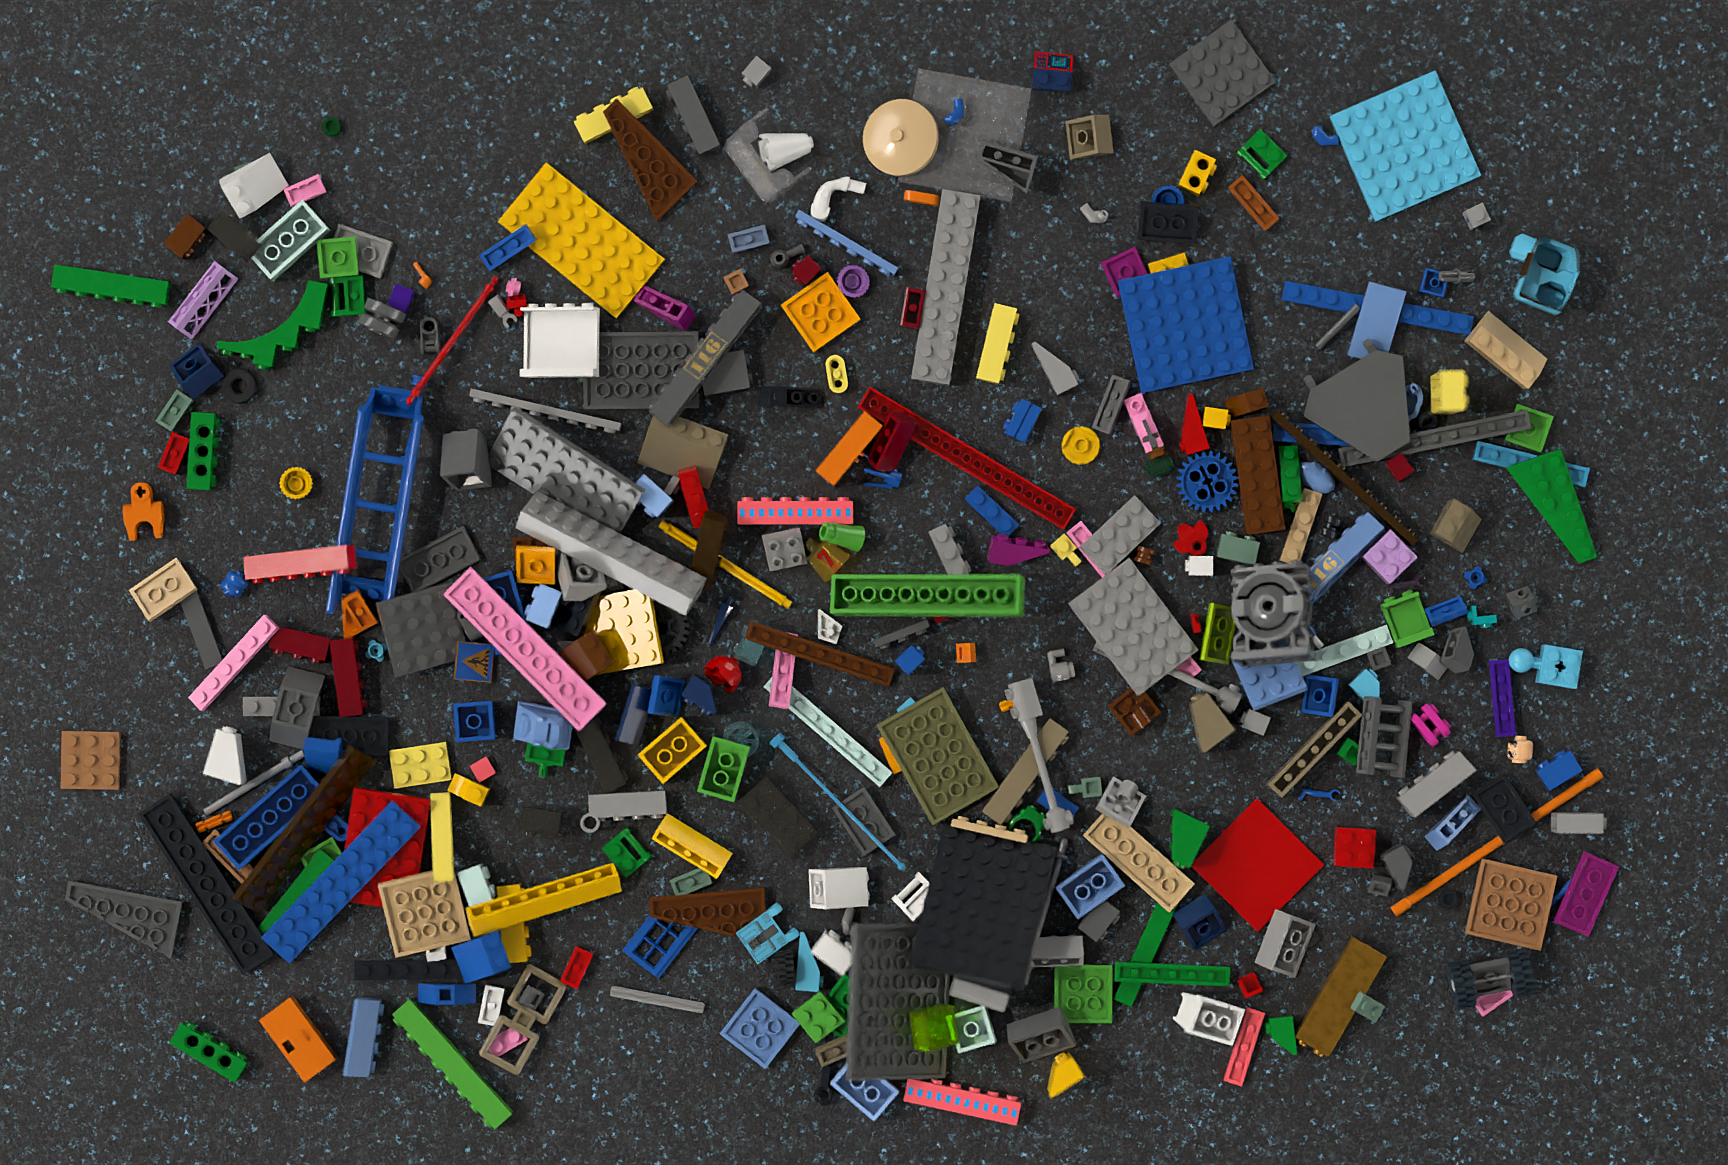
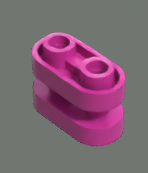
M1426 703L1420 708L1423 714L1418 716L1414 713L1411 716V723L1428 744L1434 747L1439 743L1436 737L1440 734L1444 738L1451 733L1449 730L1451 726L1445 719L1441 720L1437 715L1439 711L1433 704L1429 706ZM1429 720L1435 729L1430 731L1424 722Z

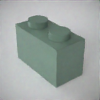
M1226 531V534H1221L1216 557L1253 565L1256 563L1260 542H1256L1255 537L1245 536L1244 539L1238 538L1237 533Z

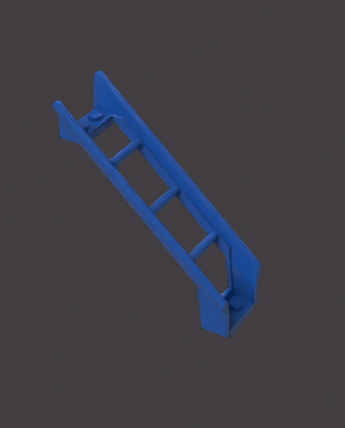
M379 385V388L372 387L368 400L358 408L336 546L351 545L357 507L394 513L395 520L389 552L380 553L355 548L357 557L388 562L385 581L349 576L346 573L338 574V571H332L333 575H331L325 612L327 614L334 613L340 604L342 594H350L356 590H359L363 597L378 600H387L395 596L423 424V396L419 395L418 398L416 397L411 405L406 404V399L411 395V390ZM374 413L413 419L405 456L395 457L372 453L366 450ZM364 459L403 466L397 504L387 505L364 501L358 498Z

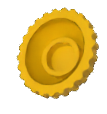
M292 467L281 475L282 477L279 482L281 492L286 497H290V499L304 498L312 489L311 475L301 467Z

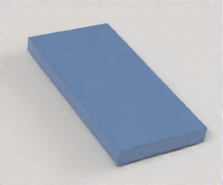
M1371 281L1368 282L1347 355L1360 359L1369 355L1363 345V342L1367 339L1372 341L1376 350L1389 352L1406 291Z

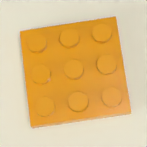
M828 272L781 304V307L813 352L861 320Z

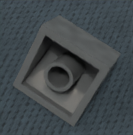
M1397 844L1378 856L1396 888L1403 890L1406 887L1412 866L1410 858L1413 856L1408 847Z

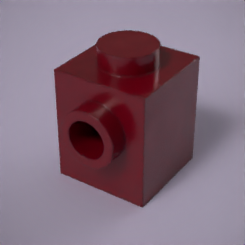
M807 255L802 261L798 259L792 266L794 269L792 271L794 275L792 279L800 286L802 284L807 286L822 269Z

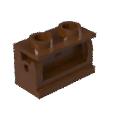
M187 214L163 244L180 258H189L194 253L196 244L198 242L202 243L207 237L206 232L208 229Z

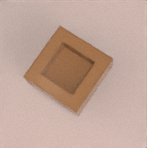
M741 269L723 277L732 295L749 287Z

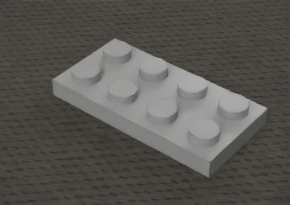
M1134 495L1079 548L1104 575H1107L1160 522Z

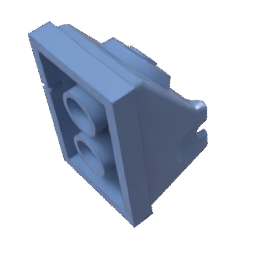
M518 701L513 739L535 746H546L550 749H569L572 724L555 707Z

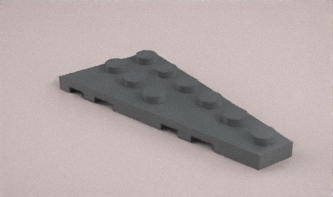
M68 881L66 901L93 914L100 920L111 924L118 930L172 959L183 901Z

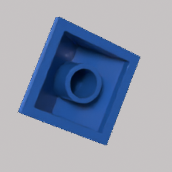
M1307 675L1305 683L1307 690L1304 691L1301 713L1333 717L1339 679Z

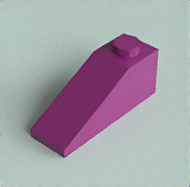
M645 285L639 290L633 300L664 321L684 331L688 329L696 316L688 305Z

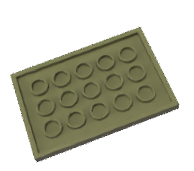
M943 687L876 724L932 825L999 788Z

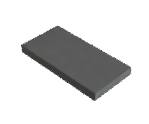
M462 526L402 557L399 569L411 592L426 589L482 559L465 526Z

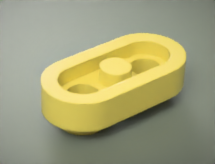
M832 355L826 360L825 364L829 387L834 393H843L848 387L845 363L842 357ZM833 362H838L839 366L838 368L834 369L832 368L831 364ZM837 380L842 382L841 387L835 386Z

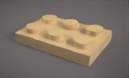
M175 558L129 591L147 620L151 622L198 589L179 559Z

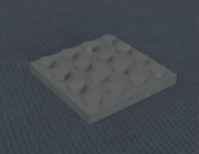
M1232 20L1169 64L1213 127L1276 82Z
M450 582L376 602L395 677L455 661L457 641L466 642L462 625L457 617L458 609L443 595L452 586Z

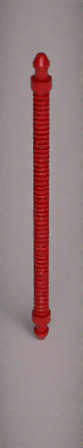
M497 276L493 277L489 284H486L479 298L465 318H463L451 338L446 342L437 358L429 366L430 368L422 376L423 378L415 386L416 388L411 390V395L406 399L407 405L413 404L414 399L419 397L420 391H422L437 367L445 359L444 357H446L447 353L452 349L451 347L459 339L458 337L463 333L462 331L466 329L465 327L469 325L468 323L471 322L472 317L476 315L488 296L495 290L494 286L499 281Z

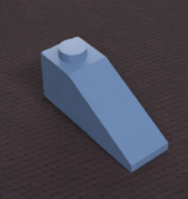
M1467 795L1435 824L1424 837L1436 851L1441 849L1468 824L1481 808Z

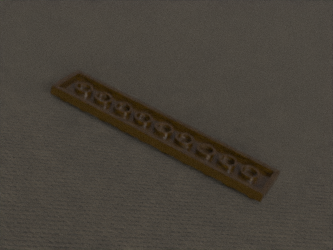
M349 745L232 898L237 903L259 913L348 799L354 787L359 785L376 761L369 755Z

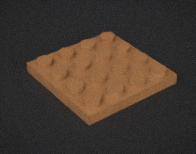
M1481 859L1465 934L1541 951L1557 875Z

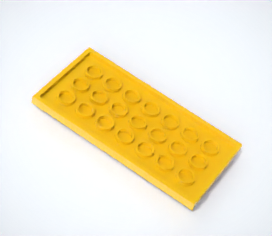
M548 163L544 164L498 220L511 233L527 224L537 239L528 247L616 319L665 260Z

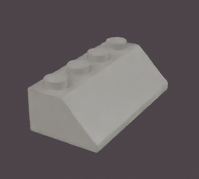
M1452 750L1443 757L1445 760L1442 763H1435L1428 769L1429 773L1425 776L1421 774L1413 780L1415 784L1409 788L1405 786L1398 792L1399 796L1396 798L1410 816H1418L1476 771L1459 751L1454 753Z

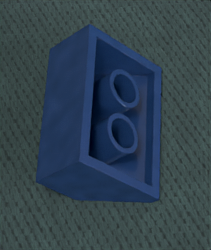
M632 684L615 740L639 746L640 742L644 743L647 735L644 729L646 724L650 725L653 714L648 713L652 689Z

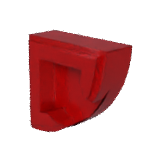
M1197 613L1190 614L1192 633L1201 632L1199 615Z

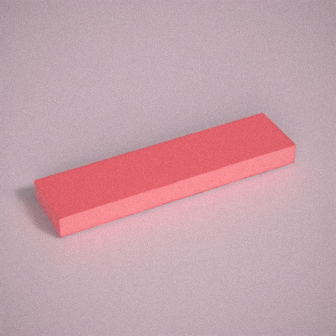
M1246 1007L1223 1081L1238 1086L1243 1085L1265 1016L1264 1012Z

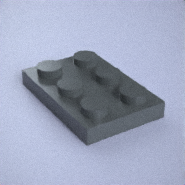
M862 787L841 801L881 844L896 835L865 787ZM838 804L832 807L863 856L878 847Z

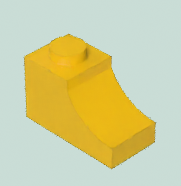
M455 773L447 791L478 806H483L491 788Z

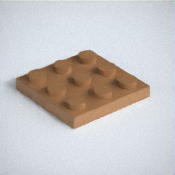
M62 731L61 789L119 790L121 732Z

